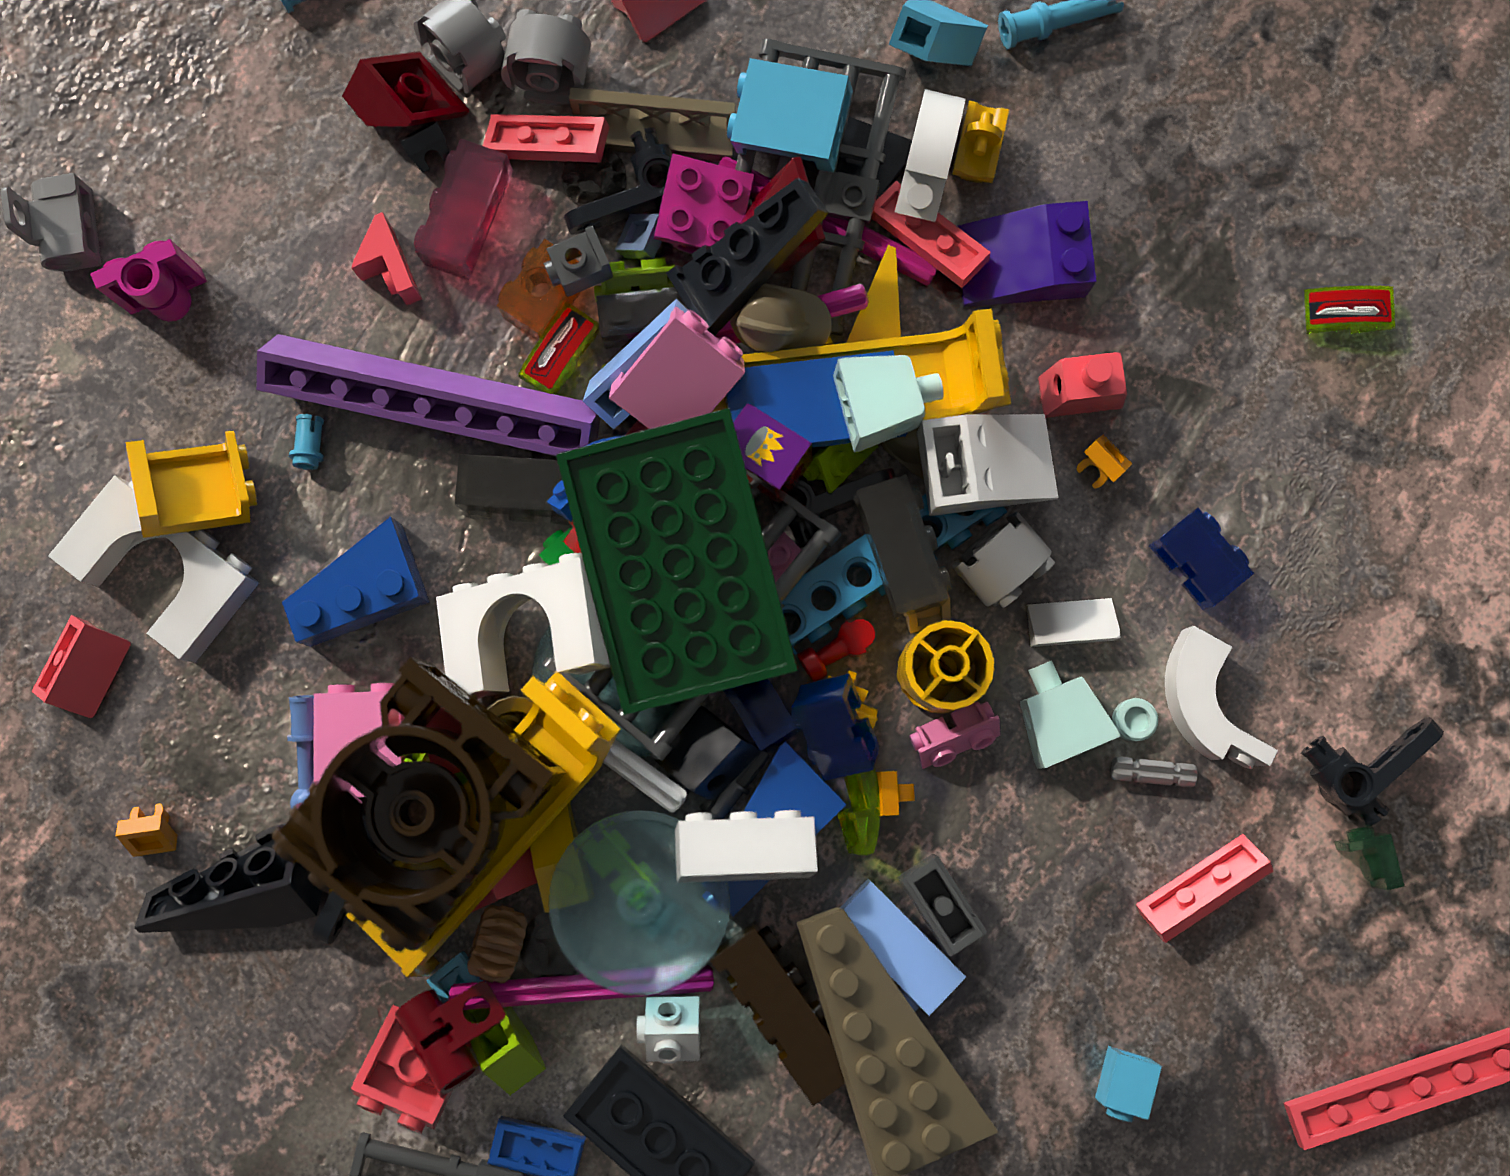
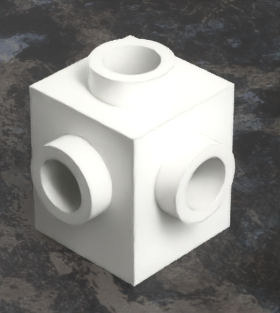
M666 995L662 997H646L645 1016H637V1043H645L647 1062L670 1064L677 1061H700L701 1017L699 996L677 997Z

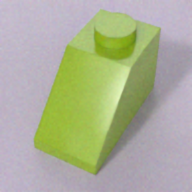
M502 1007L505 1011V1019L472 1040L471 1045L481 1071L508 1095H512L543 1072L546 1067L532 1035L512 1007ZM490 1008L463 1010L464 1017L471 1023L483 1022L490 1013Z

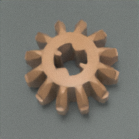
M489 905L484 909L469 952L467 967L470 975L480 977V980L493 983V981L505 983L510 979L518 962L526 934L527 921L523 913L503 905L501 907Z

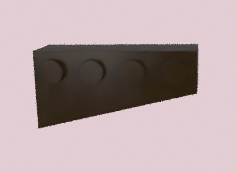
M754 921L714 949L710 962L718 973L726 971L728 974L726 979L731 986L732 993L742 1006L751 1008L754 1013L752 1018L758 1030L771 1046L776 1045L779 1050L777 1055L811 1105L815 1106L845 1084L830 1031L826 1026L827 1021L818 999L811 1003L801 989L807 985V982L796 965L791 962L786 966L776 952L782 948V945L770 927L766 925L761 929L757 922Z

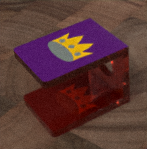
M747 404L734 421L746 470L774 487L775 495L761 484L756 488L782 505L787 494L791 493L813 461L812 443L753 405ZM748 475L749 482L751 483L753 478Z

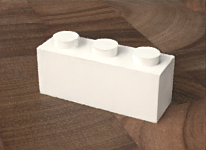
M779 811L774 813V818L757 819L756 812H736L730 814V819L713 820L710 813H693L685 816L686 821H678L675 828L677 883L811 878L817 872L814 817H801V811Z

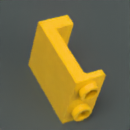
M234 431L225 432L226 442L223 444L146 453L144 440L125 442L143 538L250 523V506L257 505L256 491L253 480L245 481L243 470L249 469L245 444L237 445Z

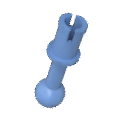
M314 695L289 697L291 735L287 736V741L296 742L298 789L291 797V810L297 803H303L310 794L308 789L314 783Z

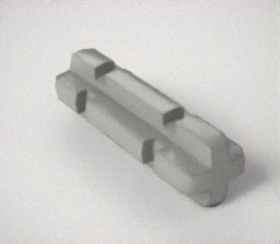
M1125 757L1113 758L1110 769L1113 780L1131 781L1134 779V782L1172 785L1174 783L1175 786L1194 787L1197 783L1198 775L1197 766L1194 764L1176 763L1174 766L1173 762L1136 759L1133 762L1132 758Z

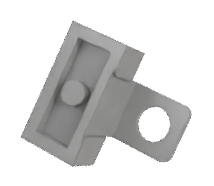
M75 173L46 177L34 181L31 184L33 201L29 202L10 187L1 188L6 227L28 244L39 246L40 262L43 268L52 271H74L102 266L92 189ZM13 204L19 216V223L14 214Z

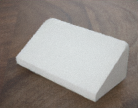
M1112 598L1026 605L1031 647L1115 641L1121 638Z

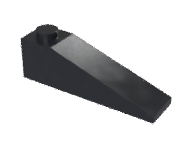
M277 825L256 834L257 842L239 852L230 848L219 854L220 861L204 871L199 872L196 869H191L146 893L134 928L139 933L280 927L316 917L323 890L311 882L308 877L311 872L298 861L295 864L290 863L274 851L273 846L276 842L271 834L279 826Z

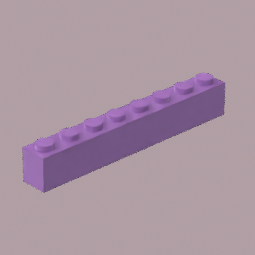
M277 334L257 350L256 390L554 456L598 440L601 418L582 400Z

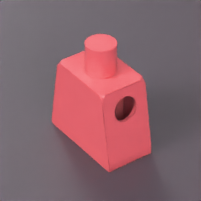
M1119 352L1064 358L1038 377L1045 418L1122 409L1127 396L1122 356ZM1060 383H1061V393H1059L1058 387H1057V384H1060Z

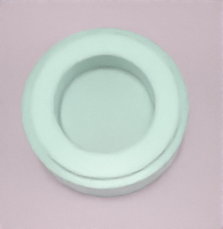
M1133 698L1118 704L1113 712L1112 722L1118 729L1121 738L1128 741H1142L1151 737L1156 731L1158 715L1153 705L1148 701Z

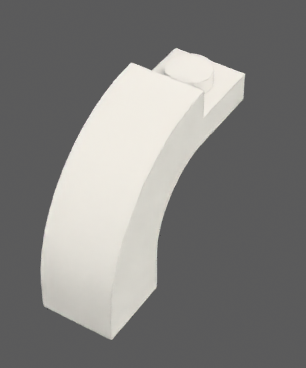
M925 89L895 213L936 222L961 123L965 98Z
M1195 626L1183 629L1169 655L1165 672L1166 700L1176 727L1186 741L1209 760H1222L1227 751H1230L1228 758L1245 768L1252 769L1254 765L1270 766L1278 750L1235 727L1224 716L1217 702V677L1232 646Z

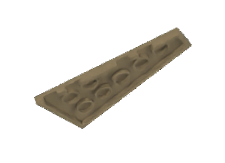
M836 907L797 922L873 1176H903L998 1133V1130L845 911Z

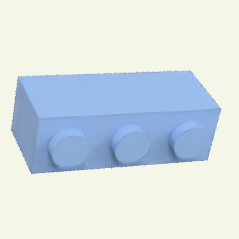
M677 299L589 380L583 402L611 428L615 429L630 415L609 399L611 384L621 372L627 373L669 321L670 313L675 307H678L685 313L687 312V309Z
M869 879L840 907L848 915L889 976L901 987L899 990L915 1012L921 1007L930 1016L966 978Z

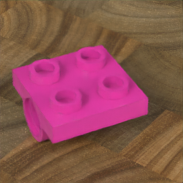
M673 153L653 239L671 243L678 250L690 254L704 245L712 246L725 236L724 230L735 222L741 223L744 218L754 174Z
M171 239L151 242L141 252L127 258L112 259L106 262L103 268L90 273L96 289L131 315L147 309L159 319L167 322L183 318L191 307L189 290L207 282L202 268Z

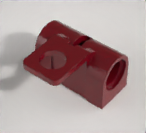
M480 981L444 1004L435 989L424 991L404 1003L396 1011L395 1016L441 1098L480 1073V1066L469 1047H466V1044L501 1023L505 1019V1011L486 981ZM482 998L489 1004L490 1013L483 1022L471 1023L464 1017L463 1008L470 999Z

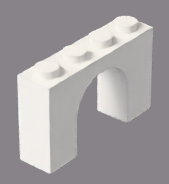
M114 475L48 557L80 582L99 587L126 553L135 545L153 538L169 539L176 546L182 557L184 578L177 596L149 629L147 634L178 659L196 663L259 582L248 574L252 570L250 565L233 553L228 557L220 553L216 549L220 544L219 541L204 530L143 538L132 480L129 483Z
M581 553L560 556L559 563L550 566L546 563L524 566L523 573L514 576L511 573L491 575L487 577L488 583L485 584L464 583L452 587V593L436 597L445 674L475 699L509 692L503 645L504 633L507 623L515 610L523 603L535 599L543 607L548 616L557 672L585 674L611 667Z

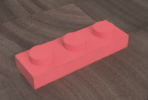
M491 114L482 151L488 159L601 163L610 126L605 117Z
M895 181L876 200L871 219L963 288L988 263L991 252L940 213L937 214L936 222L895 213L902 185Z
M1242 834L1137 903L1136 906L1145 921L1163 942L1167 943L1272 873L1271 861Z

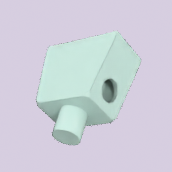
M906 355L840 358L837 361L833 374L854 452L862 451L916 429L920 426L925 415L924 403L941 400L944 396L943 384L939 374L935 373L916 377L911 359Z
M1052 660L1028 670L1038 694L1020 701V706L1037 769L1047 768L1121 736L1082 676L1062 684Z

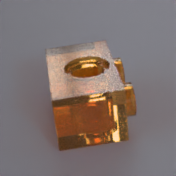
M546 239L542 241L538 248L533 247L526 254L522 262V271L514 282L510 280L504 285L499 293V303L497 304V308L505 320L542 343L562 313L572 306L581 293L578 292L567 297L561 284L553 287L543 263L550 260L546 248L554 244ZM577 259L568 261L569 264H577L580 262ZM545 283L551 286L549 292L544 296L535 297L531 295L533 288L538 284Z

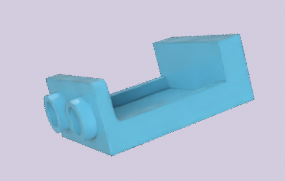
M750 58L747 72H742L739 76L737 97L740 98L737 114L732 113L729 118L727 127L728 139H730L734 149L739 154L745 155L747 149L788 157H801L804 160L814 161L818 170L834 172L853 93L849 76Z

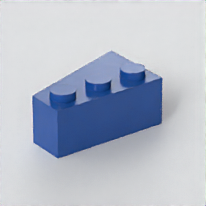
M391 516L282 601L295 642L309 647L430 603L403 525Z

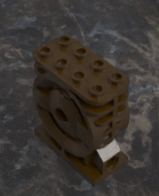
M409 657L398 670L401 676L380 701L382 726L359 736L341 749L328 764L320 780L315 781L308 789L310 794L303 803H297L289 812L291 817L285 825H279L271 834L276 842L273 849L279 856L290 863L295 864L298 861L311 872L308 877L314 885L327 893L332 891L337 893L347 902L344 907L354 918L364 923L368 920L383 931L380 934L381 939L389 947L401 953L405 948L416 951L426 945L437 927L448 918L449 912L464 898L466 891L477 880L490 859L494 856L503 835L505 820L529 816L553 786H556L566 773L560 766L431 662ZM442 707L462 724V734L459 735L442 728L427 727V724ZM399 714L404 717L401 723L399 722ZM482 741L505 759L511 760L509 766L500 777L491 760L478 747ZM386 746L397 757L415 753L431 754L455 765L464 774L473 790L476 802L475 821L480 823L479 832L468 824L470 819L469 798L462 782L451 771L429 761H411L396 766L378 750ZM353 786L367 797L365 808L367 829L373 842L383 853L394 860L410 864L426 863L441 858L457 872L452 875L441 866L428 870H410L396 866L383 858L372 846L366 835L362 819L363 802L350 791L351 787ZM414 800L422 802L426 809V817L420 825L412 822L408 816V807ZM506 801L517 810L506 811Z

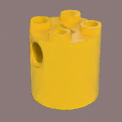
M944 620L928 625L906 644L898 660L896 676L902 692L913 705L926 712L945 714L972 705L985 694L993 679L994 658L989 643L978 630L963 622ZM939 666L942 669H944L947 673H949L952 677H948L944 673H942Z

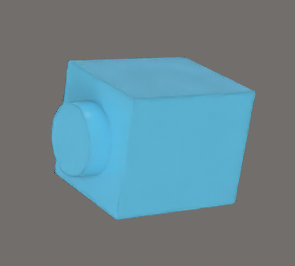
M1108 1046L1095 1098L1104 1107H1107L1106 1114L1114 1118L1132 1122L1133 1117L1137 1116L1148 1120L1162 1066L1151 1058Z

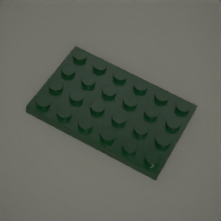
M730 408L556 454L623 715L798 671Z

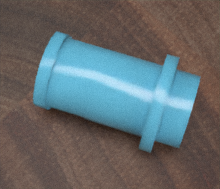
M299 414L296 416L294 450L289 452V457L293 459L292 466L299 469L315 470L318 469L319 462L323 461L324 455L320 453L324 419L316 415L314 421H311L312 414Z

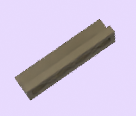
M570 87L569 101L573 116L605 117L610 126L604 148L606 151L636 153L630 136L640 130L644 141H647L644 129L654 127L659 144H668L672 154L711 161H721L723 157L733 159L734 147L727 137V127L731 114L736 113V103Z

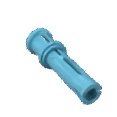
M1067 0L1047 6L1046 3L1039 1L1033 3L1030 9L1012 14L1007 10L999 13L998 16L1000 38L1006 49L1014 48L1017 42L1034 37L1038 40H1043L1051 35L1052 30L1112 13H1120L1123 10L1124 2L1116 3L1115 0Z

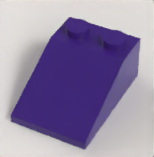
M1088 201L1044 204L957 225L958 228L991 252L988 263L962 288L964 307L1086 298L1097 282Z

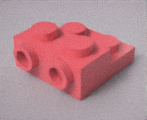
M392 1005L351 1087V1091L355 1096L360 1097L356 1105L368 1112L381 1116L385 1108L399 1114L400 1117L397 1123L407 1129L422 1133L424 1127L427 1126L435 1130L452 1091L440 1098L397 1022L395 1013L400 1007ZM471 1042L466 1044V1047H469V1049L472 1047Z

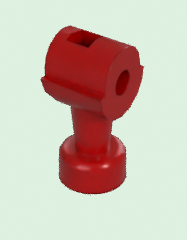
M856 619L850 623L846 620L841 625L837 637L819 651L815 652L813 648L808 647L798 653L797 657L808 676L816 683L827 676L826 666L846 656L860 657L867 653L866 649L873 643L875 638L874 627L869 621L864 619Z

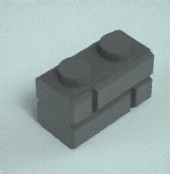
M932 854L897 877L943 951L949 957L955 955L987 933L978 917L972 913L973 909L937 855Z

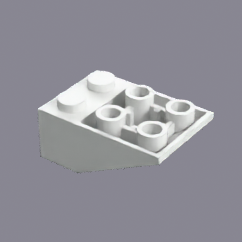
M1045 414L960 415L922 420L917 431L929 516L1058 499Z

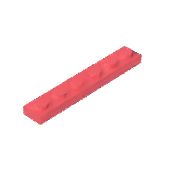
M1510 1027L1284 1102L1283 1104L1298 1146L1303 1150H1307L1510 1082Z

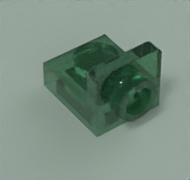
M1373 826L1361 827L1346 831V839L1334 841L1336 850L1347 852L1362 850L1363 856H1360L1359 859L1360 868L1364 878L1370 882L1371 887L1384 890L1405 887L1391 834L1376 833Z

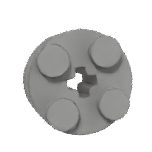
M443 0L414 22V31L420 45L423 46L428 42L433 52L429 60L442 77L458 91L464 87V93H468L503 66L505 51L501 42L506 39V35L494 18H485L478 9L476 0Z
M529 9L520 10L517 13L516 20L510 26L501 71L502 79L507 87L513 90L515 84L525 90L524 98L533 102L546 105L568 104L570 87L584 89L590 57L591 42L587 34L582 30V22L577 17L567 14L556 17L538 14Z
M1018 511L1006 517L1009 524L1002 530L995 525L961 555L966 563L955 562L952 566L955 572L986 607L990 605L996 607L999 604L1002 608L1006 607L1023 592L1019 586L1031 576L1035 579L1039 578L1055 564L1054 560L1050 557L1052 550Z

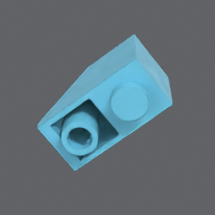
M907 0L901 9L889 45L925 61L971 66L988 25L931 0Z

